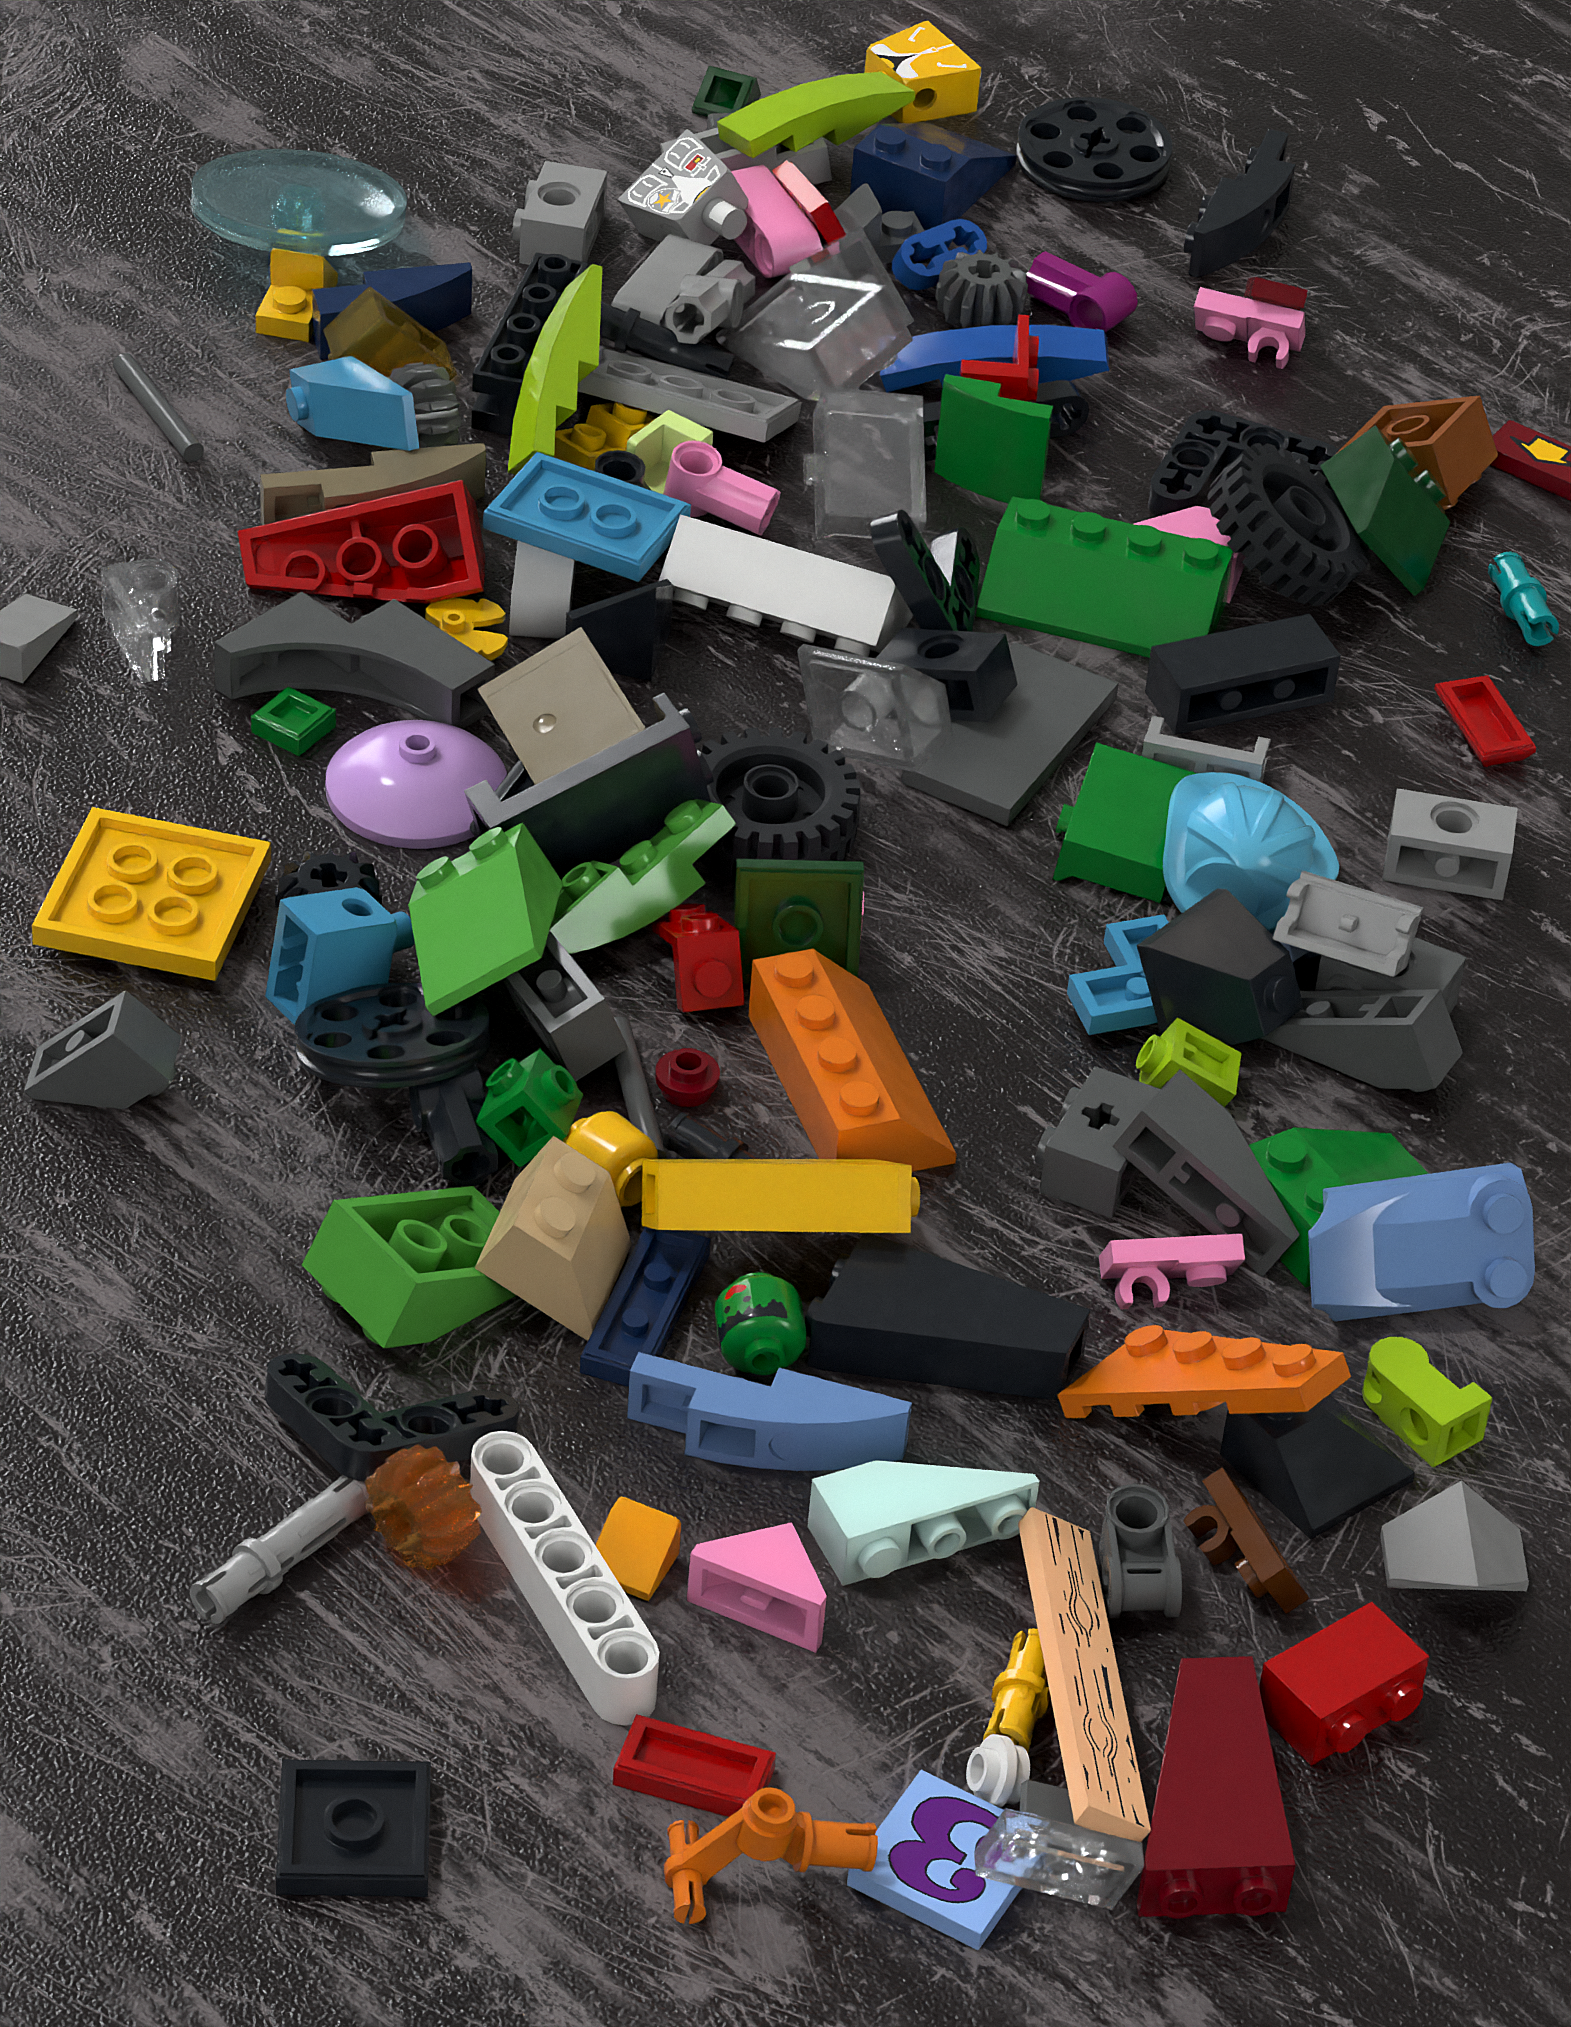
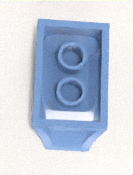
M1511 1162L1323 1189L1324 1210L1315 1225L1308 1231L1312 1308L1329 1314V1318L1334 1322L1485 1303L1492 1308H1507L1518 1304L1525 1298L1534 1281L1533 1207L1522 1170Z

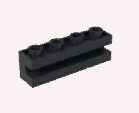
M535 253L473 371L472 391L478 392L480 395L472 408L471 428L512 436L513 419L525 370L541 330L565 288L588 268V262L569 259L561 254Z

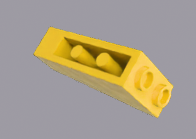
M643 1159L642 1226L656 1230L911 1233V1217L917 1216L920 1207V1187L916 1177H912V1165L883 1160Z

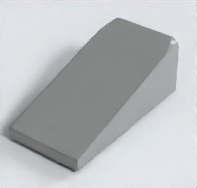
M28 594L22 595L1 609L0 676L24 683L77 619L78 609Z

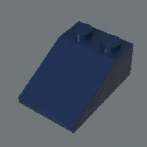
M928 122L879 124L854 147L850 195L861 185L867 183L881 207L882 214L889 211H914L923 229L928 230L960 218L1016 165L1017 156Z

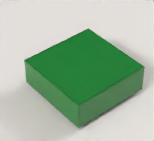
M290 687L284 689L251 716V733L297 756L304 753L336 726L335 709Z

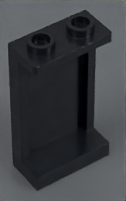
M662 693L652 698L659 720L658 723L504 801L499 799L487 780L464 790L479 836L496 827H501L505 832L523 822L561 880L570 870L582 863L594 860L610 864L620 859L631 847L642 841H649L666 826L664 821L667 815L680 804L695 799L711 802L707 786L714 782V778L705 758L695 747L696 743L702 741V736L695 719L687 708L678 711L666 694Z

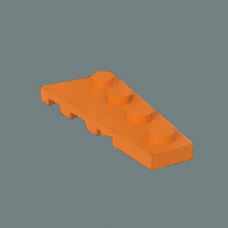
M1150 1325L1129 1333L1125 1337L1124 1345L1057 1394L1065 1418H1086L1092 1412L1091 1407L1096 1405H1110L1114 1417L1139 1416L1145 1410L1144 1405L1166 1403L1170 1404L1173 1415H1197L1200 1411L1214 1408L1226 1402L1230 1414L1307 1412L1347 1381L1351 1374L1343 1352L1313 1349L1308 1344L1289 1346L1265 1343L1254 1337L1243 1339L1212 1336L1211 1333L1206 1331L1186 1333L1163 1330L1161 1326Z

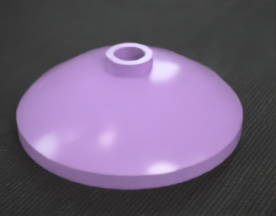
M403 720L373 727L346 742L334 754L327 767L325 791L328 804L335 816L346 827L360 836L377 843L399 848H438L457 844L474 837L470 831V824L474 819L464 790L487 780L495 791L507 776V771L500 757L490 746L463 729L435 721Z

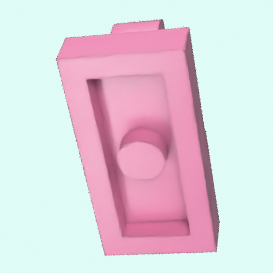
M1202 287L1199 289L1194 304L1196 330L1203 331L1206 336L1218 341L1227 342L1237 339L1248 342V359L1251 362H1256L1261 348L1273 346L1278 350L1276 354V368L1283 369L1288 363L1289 350L1301 351L1305 338V312Z
M1242 1234L1111 1240L1099 1255L1101 1279L1121 1278L1115 1288V1300L1120 1309H1128L1133 1304L1132 1284L1141 1282L1148 1285L1153 1293L1154 1308L1162 1307L1167 1302L1170 1294V1286L1167 1279L1186 1278L1187 1285L1192 1287L1219 1285L1225 1283L1227 1276L1232 1275L1245 1260Z

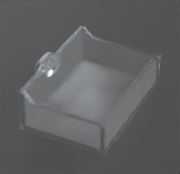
M823 387L813 412L814 454H805L804 485H815L816 540H823L834 535L872 538V519L901 509L907 512L921 535L927 522L923 396Z

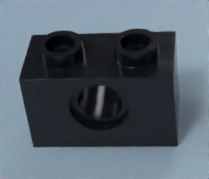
M901 628L870 665L883 716L988 722L1018 685L1007 636L1002 633Z

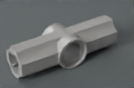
M724 260L705 276L685 274L680 285L678 299L666 307L665 327L675 333L678 342L697 344L716 327L737 328L741 320L743 304L755 295V276L745 269L743 262L736 260Z

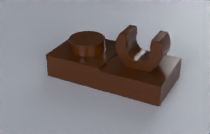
M1223 1467L1202 1480L1217 1505L1199 1506L1193 1509L1183 1521L1197 1539L1208 1531L1217 1529L1216 1534L1211 1539L1199 1546L1213 1565L1222 1563L1230 1558L1236 1551L1237 1546H1239L1245 1557L1234 1564L1258 1599L1269 1592L1286 1614L1310 1599L1252 1505Z

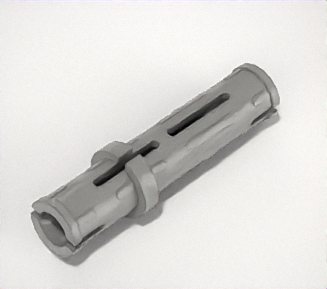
M342 1475L338 1480L329 1485L327 1489L284 1518L266 1534L261 1535L257 1539H245L238 1544L232 1551V1557L225 1564L191 1586L190 1597L196 1610L204 1619L207 1620L211 1617V1622L218 1624L251 1597L253 1598L258 1593L268 1594L281 1584L283 1575L290 1568L307 1558L338 1535L348 1525L372 1510L374 1500L368 1486L363 1481H357Z

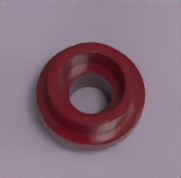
M682 1048L670 1051L659 1059L656 1064L655 1080L667 1101L681 1107H695L705 1103L711 1097L712 1092L718 1087L720 1068L716 1060L707 1053L693 1048Z

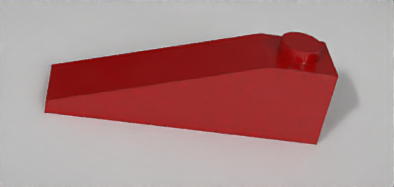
M463 480L237 531L246 585L252 589L388 601L395 599L399 602L422 604L484 591L486 556L477 506Z

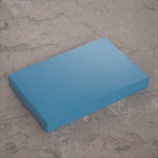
M536 452L483 512V528L639 582L671 544L680 514L690 517L691 504Z

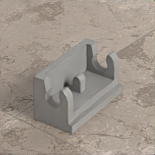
M1152 716L1143 743V757L1195 773H1230L1263 782L1270 739L1258 737L1253 753L1163 735L1161 731L1165 718Z
M1302 871L1300 878L1290 885L1286 895L1287 898H1290L1289 906L1285 916L1281 917L1277 923L1273 940L1392 977L1407 967L1424 907L1306 871Z

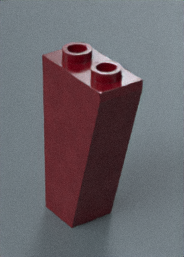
M1253 1656L1181 1658L1150 1826L1151 1831L1149 1832L1137 1899L1139 1917L1167 1916L1180 1919L1193 1915L1241 1913L1248 1916H1257L1267 1912H1286L1296 1864Z

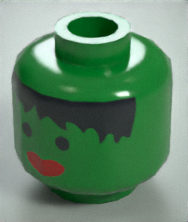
M762 1272L749 1273L739 1277L725 1288L715 1302V1321L719 1350L726 1362L732 1367L745 1373L770 1375L776 1373L778 1368H787L801 1356L806 1347V1327L802 1301L792 1284L771 1274Z

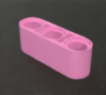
M758 165L731 171L749 199L748 206L744 210L747 216L746 227L742 234L734 240L765 278H772L817 268L821 264L822 246L819 234L810 219L769 169L764 165Z

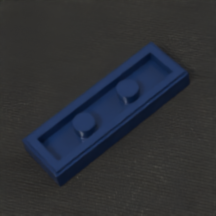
M644 1228L580 1357V1373L629 1387L630 1370L638 1352L661 1357L710 1255L711 1238L682 1230Z

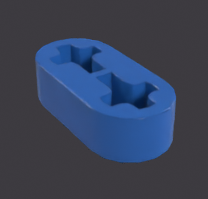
M964 219L951 220L907 238L892 260L893 273L898 281L909 289H928L939 283V274L943 269L945 261L955 260L959 252L974 255L980 249L985 253L987 239L984 232L973 222ZM954 242L957 246L965 245L968 251L964 247H958L949 251L948 247ZM911 258H912L915 262H921V261L926 260V259H928V258H930L931 261H930V263L928 264V266L925 267L922 263L914 264V263L911 261Z

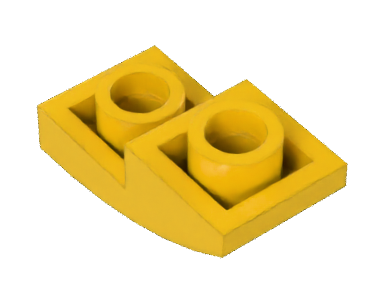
M618 402L593 405L590 407L586 424H576L574 428L555 431L554 458L594 471L595 460L601 454L614 450L626 451L628 439L655 420L656 417L647 413L648 410Z

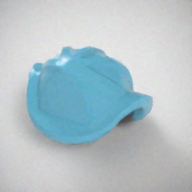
M1216 772L1186 776L1173 789L1169 802L1163 875L1168 893L1181 913L1217 888L1227 889L1271 933L1276 930L1277 923L1281 917L1285 916L1290 902V898L1286 897L1290 885L1300 878L1302 871L1332 880L1337 879L1339 861L1329 840L1313 818L1280 791L1241 775Z

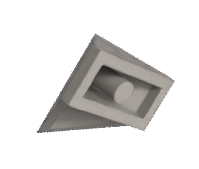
M1463 1481L1456 1483L1382 1525L1380 1538L1388 1588L1527 1591L1529 1580L1520 1529Z

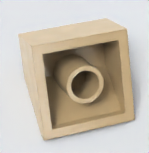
M553 1136L515 1178L475 1266V1269L587 1341L609 1300L632 1245L610 1172Z

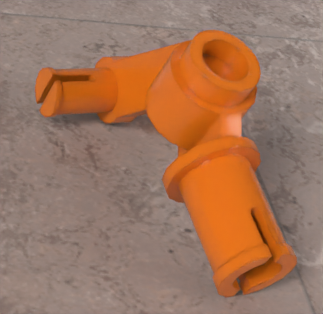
M762 1788L756 1791L753 1796L747 1799L740 1810L700 1839L697 1823L689 1820L684 1831V1820L675 1821L667 1828L670 1857L664 1863L665 1882L668 1887L673 1889L674 1918L676 1921L684 1924L689 1912V1924L703 1920L706 1916L703 1886L706 1885L711 1877L742 1853L760 1861H774L781 1857L793 1866L795 1872H806L809 1865L861 1869L864 1872H871L875 1865L878 1847V1836L875 1835L877 1831L876 1825L870 1822L859 1824L812 1820L809 1812L801 1811L797 1813L792 1798L777 1788Z

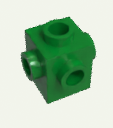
M538 1049L519 1063L514 1058L506 1061L492 1073L486 1082L489 1091L476 1123L520 1168L531 1161L553 1136L563 1142V1139L569 1133L570 1127L575 1123L574 1117L583 1093L577 1088L574 1078L564 1067L555 1065L541 1049Z

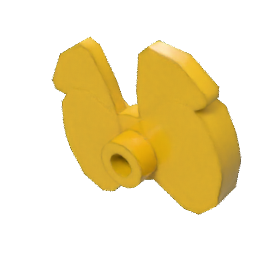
M451 598L431 603L426 608L425 619L489 661L503 654L508 644V638L505 635L474 630L475 627L504 622L505 612L498 604L487 599H480L477 603L469 599Z

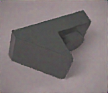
M865 183L833 211L848 236V243L832 252L820 239L822 246L821 260L827 270L891 263L903 242L910 236L923 232L924 229L914 211H889L882 215L877 199L869 185Z

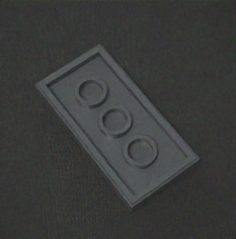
M1016 642L1009 649L1018 685L988 722L945 719L903 766L902 774L903 784L1006 826L1013 821L1117 699L1119 684Z

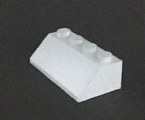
M681 514L659 581L668 579L673 584V591H675L673 600L680 604L704 611L708 602L728 607L727 617L756 627L760 626L762 618L782 624L780 633L809 643L814 642L816 634L835 639L837 641L834 649L862 659H868L870 650L881 653L901 628H906L913 617V614L889 576Z

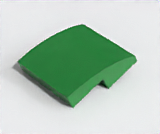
M945 374L934 472L964 489L1009 504L1012 496L1023 499L1042 500L1053 406L1000 397V383Z

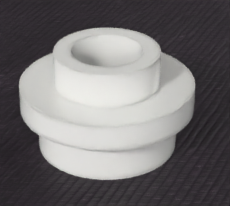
M997 1734L989 1735L980 1747L973 1750L969 1757L966 1770L967 1784L975 1796L999 1808L1005 1804H1016L1020 1801L1021 1783L1029 1780L1030 1760L1026 1749L1022 1746L1014 1745L1009 1737Z

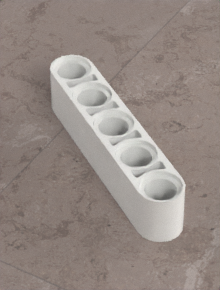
M497 1431L484 1435L473 1445L471 1453L470 1505L474 1515L593 1710L603 1720L616 1725H632L636 1714L649 1717L655 1709L660 1652L656 1641L532 1444L525 1437L514 1432Z

